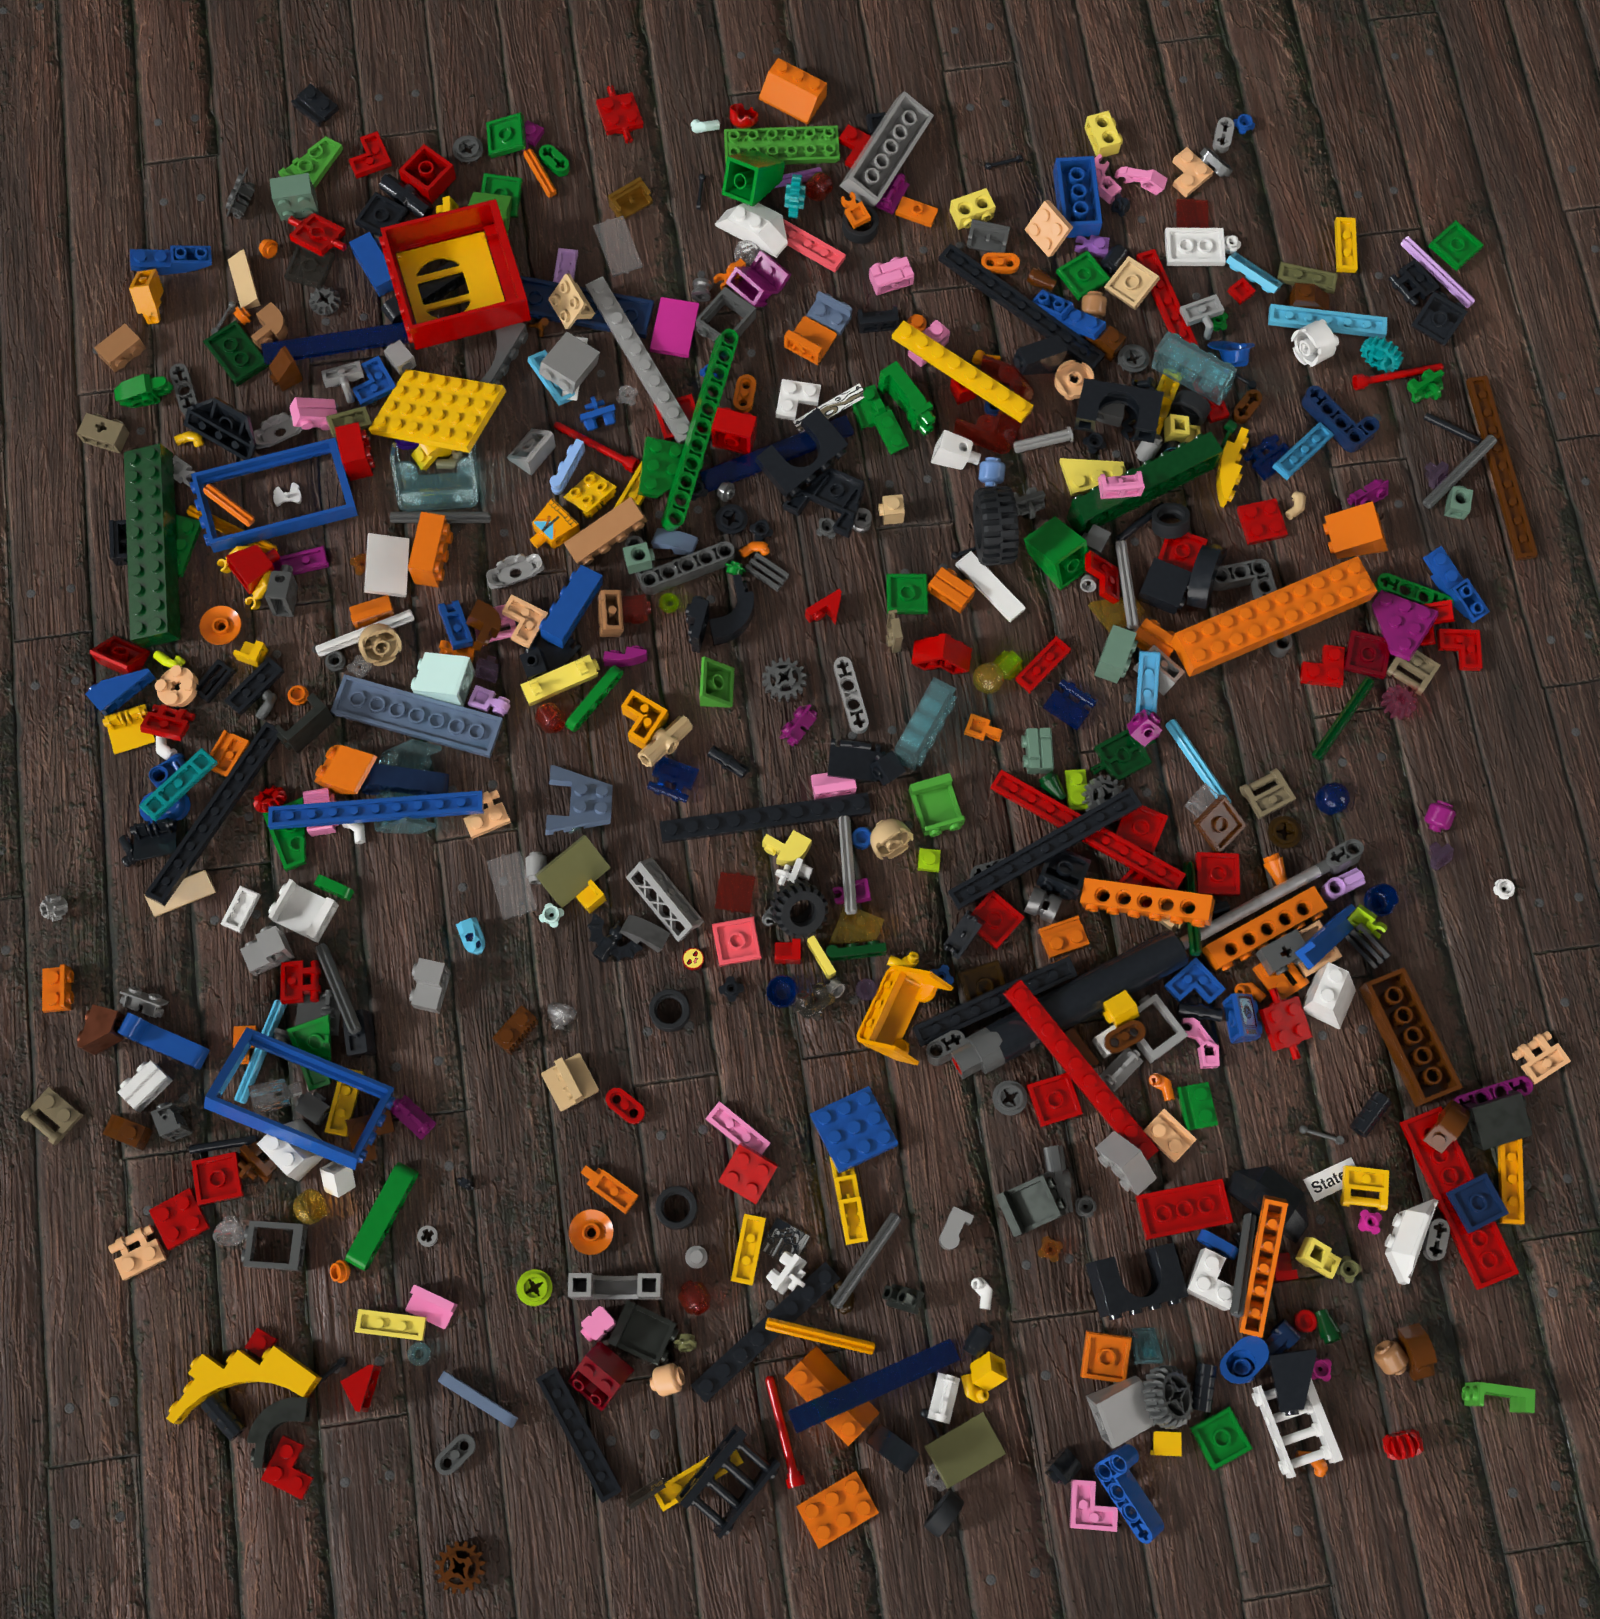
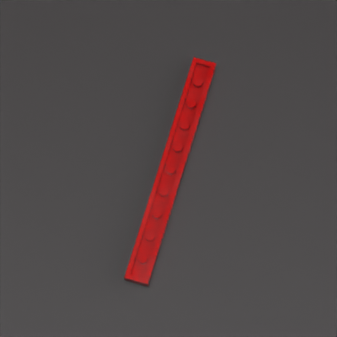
M1152 249L1137 254L1136 261L1160 277V280L1150 292L1195 392L1204 397L1210 404L1211 411L1207 416L1209 423L1228 418L1230 415L1190 326L1187 327L1179 312L1181 305L1156 250Z
M1003 770L999 772L990 787L991 790L1058 828L1081 816L1078 812ZM1106 828L1082 840L1084 843L1165 889L1177 890L1186 875L1184 872Z
M1018 980L1006 990L1003 995L1113 1131L1140 1149L1146 1160L1158 1152L1159 1149L1024 982Z

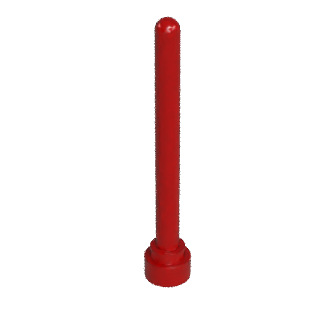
M1438 363L1372 376L1362 373L1356 374L1352 377V385L1354 390H1362L1369 384L1422 375L1427 369L1437 372L1440 369L1443 370L1444 365Z
M560 422L554 423L556 430L574 439L584 441L585 445L622 463L626 471L633 474L637 470L640 459L633 455L624 456Z
M767 1376L765 1382L789 1473L787 1474L786 1484L787 1488L790 1489L806 1483L804 1475L797 1471L775 1380L772 1376Z

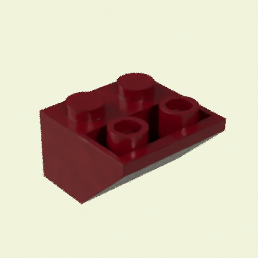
M599 1340L585 1355L568 1380V1383L600 1411H603L628 1380L634 1369Z

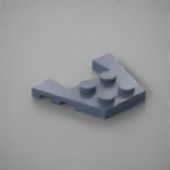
M551 765L549 785L571 787L569 816L547 815L545 835H553L555 831L561 830L569 832L572 831V828L582 826L585 829L611 823L613 785Z

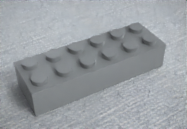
M902 92L887 111L840 184V187L849 194L853 192L856 195V200L862 201L864 205L874 207L882 198L934 115L908 93Z

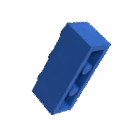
M368 232L350 241L352 253L378 296L381 297L393 291V284L384 253L380 250L382 247L378 238H373L371 233Z

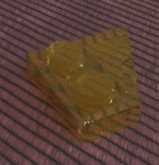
M1120 597V601L1115 604L1108 600L1089 603L1088 607L1109 633L1113 625L1121 628L1127 626L1123 597ZM1135 599L1139 618L1145 613V610Z
M844 905L830 944L875 941L879 936L885 919L857 909L856 914L847 915Z

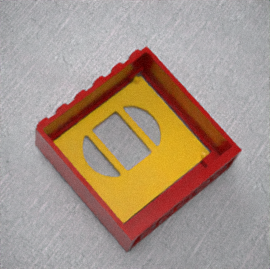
M496 199L380 228L382 236L379 237L404 327L409 343H414L416 350L531 320L527 297ZM446 259L459 265L417 276L419 270L425 264L434 260ZM459 273L464 274L469 290L468 294L427 305L423 304L418 284ZM470 301L467 309L461 313L437 318L427 313Z

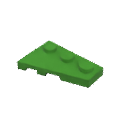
M325 136L309 148L308 153L300 159L297 157L286 169L282 168L278 173L281 177L309 173L315 189L342 152L343 146Z

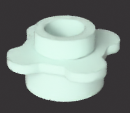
M547 903L542 914L539 915V920L555 928L559 925L560 917L564 916V910L553 906L552 903Z

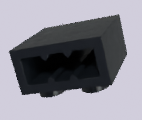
M1154 557L1137 600L1175 615L1178 608L1182 610L1186 601L1183 595L1185 591L1188 592L1192 572Z

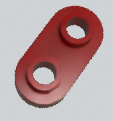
M612 1088L607 1092L605 1100L608 1107L626 1122L638 1124L644 1119L645 1110L643 1106L623 1089ZM616 1096L621 1097V1101L618 1104L613 1102ZM632 1110L638 1111V1115L636 1117L630 1116V1112Z

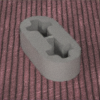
M1223 117L1217 123L1213 139V149L1218 153H1225L1230 147L1234 131V122L1231 118ZM1223 125L1227 126L1226 132L1223 131ZM1221 139H1224V145H1220Z
M1444 1219L1431 1220L1423 1244V1254L1430 1261H1437L1445 1256L1450 1227ZM1440 1224L1443 1232H1440L1438 1238H1436L1437 1230L1434 1229V1226ZM1436 1242V1250H1439V1254L1432 1256L1433 1252L1429 1248L1434 1247Z

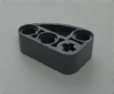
M880 1423L866 1441L870 1447L905 1474H907L920 1456L915 1449Z

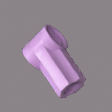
M1356 867L1328 880L1321 888V895L1327 901H1335L1338 897L1364 885L1365 877L1361 870H1358ZM1330 886L1335 887L1337 893L1332 892Z

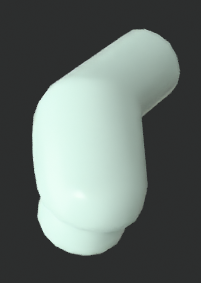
M695 119L691 122L692 131L698 134L719 130L720 123L718 120L700 122V120Z

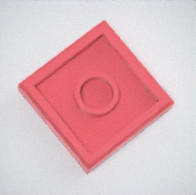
M754 916L712 924L719 967L762 959Z

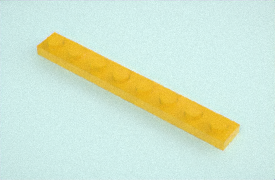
M904 320L892 334L893 340L1018 422L1022 423L1033 410V404Z

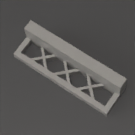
M652 857L640 861L627 875V880L678 942L682 941L691 930L703 924L704 920ZM638 872L643 876L644 884H640L634 877ZM649 889H654L657 894V900H653L650 897ZM662 905H667L670 909V916H666L663 913ZM676 921H679L685 928L681 933L676 929Z

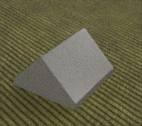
M531 428L508 455V460L532 476L556 447L554 434L549 430Z

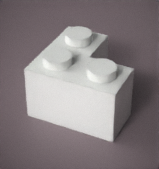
M1204 1248L1199 1251L1187 1279V1292L1223 1311L1230 1310L1234 1286L1218 1279L1226 1258Z

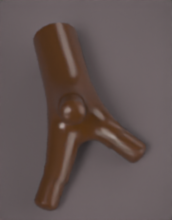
M542 318L537 323H529L528 327L538 328L539 336L543 337L544 328L549 321L547 318Z

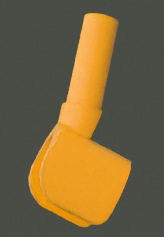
M977 350L973 355L972 363L981 365L983 359L1000 361V356L988 355L982 350Z

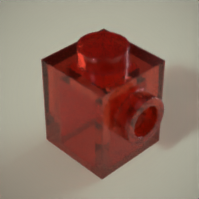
M645 594L622 596L623 623L642 624L644 621H648L647 614H651L650 601L646 602Z

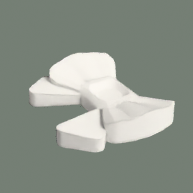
M293 482L290 492L284 493L280 487H276L273 491L275 506L278 507L284 502L291 501L301 504L300 486Z

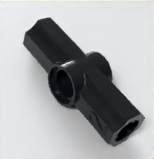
M385 174L381 178L379 188L391 196L395 202L408 208L419 218L432 215L433 205L419 196L416 189L410 184L404 185L391 174Z

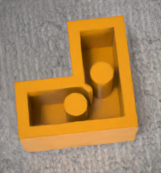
M633 689L621 706L623 715L635 721L628 732L629 742L641 749L651 742L655 732L663 728L669 719L667 709Z

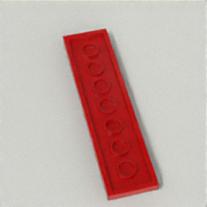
M1440 1106L1402 1121L1399 1124L1434 1199L1439 1200L1437 1206L1443 1219L1448 1222L1454 1243L1476 1290L1514 1276L1519 1271L1496 1222L1493 1221L1468 1234L1446 1195V1192L1475 1177L1457 1139L1455 1142L1452 1141L1442 1154L1423 1141L1424 1136L1437 1122L1438 1115L1443 1110Z

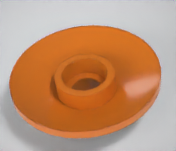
M213 607L203 614L199 624L200 633L211 644L224 645L230 643L240 633L241 619L238 613L230 607ZM221 626H226L225 629L219 630Z
M590 1209L580 1212L573 1218L569 1226L570 1242L582 1254H599L608 1248L613 1239L614 1229L611 1220L606 1214L598 1210ZM590 1229L596 1230V1235L594 1237L588 1236V1231Z

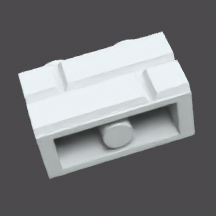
M151 1060L143 1062L136 1070L138 1073L132 1078L124 1080L120 1085L121 1089L118 1091V1094L134 1110L140 1113L173 1081Z

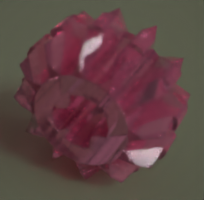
M1397 684L1394 688L1392 686L1389 687L1387 692L1383 693V701L1380 706L1386 707L1384 713L1390 712V718L1397 716L1399 720H1402L1404 716L1406 718L1410 717L1412 712L1416 710L1417 706L1415 704L1418 698L1412 697L1415 691H1407L1408 685L1402 689L1400 684Z

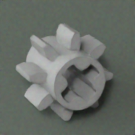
M56 894L45 896L46 900H42L40 904L42 916L52 919V922L63 919L62 916L66 915L68 911V904L65 898L56 896Z

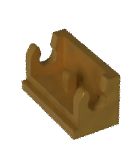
M639 177L609 194V207L618 219L623 221L653 203L649 195L651 192L642 181V178Z

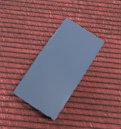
M657 528L651 544L653 549H672L674 555H689L694 553L699 540L698 537L675 530L670 532L664 528Z

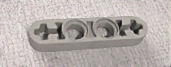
M839 657L834 662V674L849 726L854 733L862 734L868 729L869 720L854 668L849 658ZM840 663H843L844 666H847V676L843 677V671L841 668H839ZM850 681L854 684V688L852 690H845L842 686L843 683ZM856 700L860 706L857 709H851L848 706V702ZM859 714L860 722H864L861 728L858 725H854L856 724L855 715Z

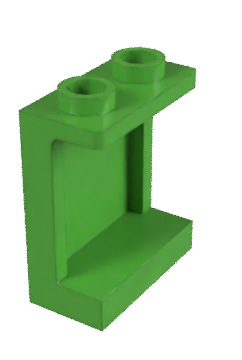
M950 773L916 782L909 786V793L924 836L930 835V837H935L948 829L956 831L961 829L966 819L960 811L952 787L953 780Z
M1467 1382L1462 1389V1399L1465 1406H1484V1395L1510 1398L1509 1412L1535 1413V1389L1485 1382Z

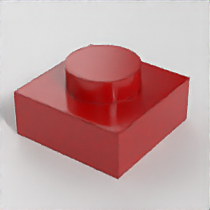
M1242 277L1230 286L1227 292L1241 305L1252 297L1256 290Z
M257 1327L244 1348L261 1358L268 1348H272L278 1339Z

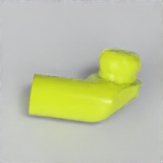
M160 650L153 654V658L169 668L174 665L182 667L185 664V660L179 655L173 660Z

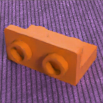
M60 964V967L42 969V1011L44 1013L71 1010V1004L74 1003V993L71 991V983L74 982V972L66 964Z

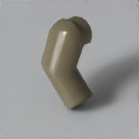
M453 450L449 459H436V469H455L464 459L463 452Z

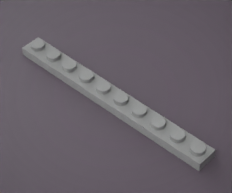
M602 276L586 284V290L677 443L684 444L690 422Z

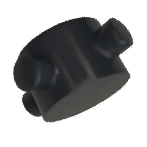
M464 1177L457 1178V1185L468 1191L474 1189L473 1182Z

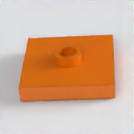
M1086 1330L1080 1376L1082 1378L1117 1383L1126 1380L1132 1338L1130 1336Z

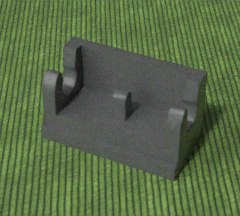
M972 219L966 248L984 252L1005 253L1010 227Z

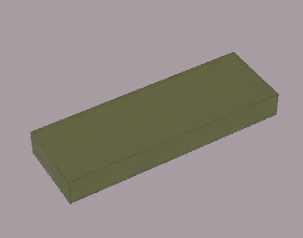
M1285 262L1280 263L1277 279L1284 284L1293 286L1295 283L1315 284L1324 292L1331 294L1335 292L1338 278L1336 273Z

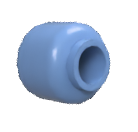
M985 458V461H982L979 465L980 482L985 483V487H995L997 484L1004 482L1005 464L1001 462L1000 458Z

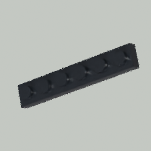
M555 1367L536 1378L601 1503L622 1492L623 1490L558 1368Z

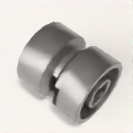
M1035 886L1024 912L1033 916L1039 914L1042 920L1052 923L1063 898L1054 894L1048 896L1045 890ZM1044 901L1049 903L1047 910L1041 908Z

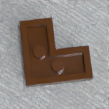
M386 1110L384 1113L387 1116L381 1128L377 1127L375 1131L377 1135L394 1132L390 1110ZM372 1114L345 1120L352 1152ZM374 1143L372 1146L368 1144L366 1148L368 1153L364 1162L377 1159Z

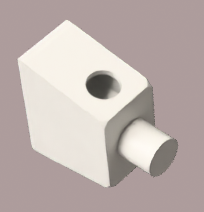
M944 430L935 444L931 463L962 470L967 462L978 465L981 454L971 451L973 446L971 440Z

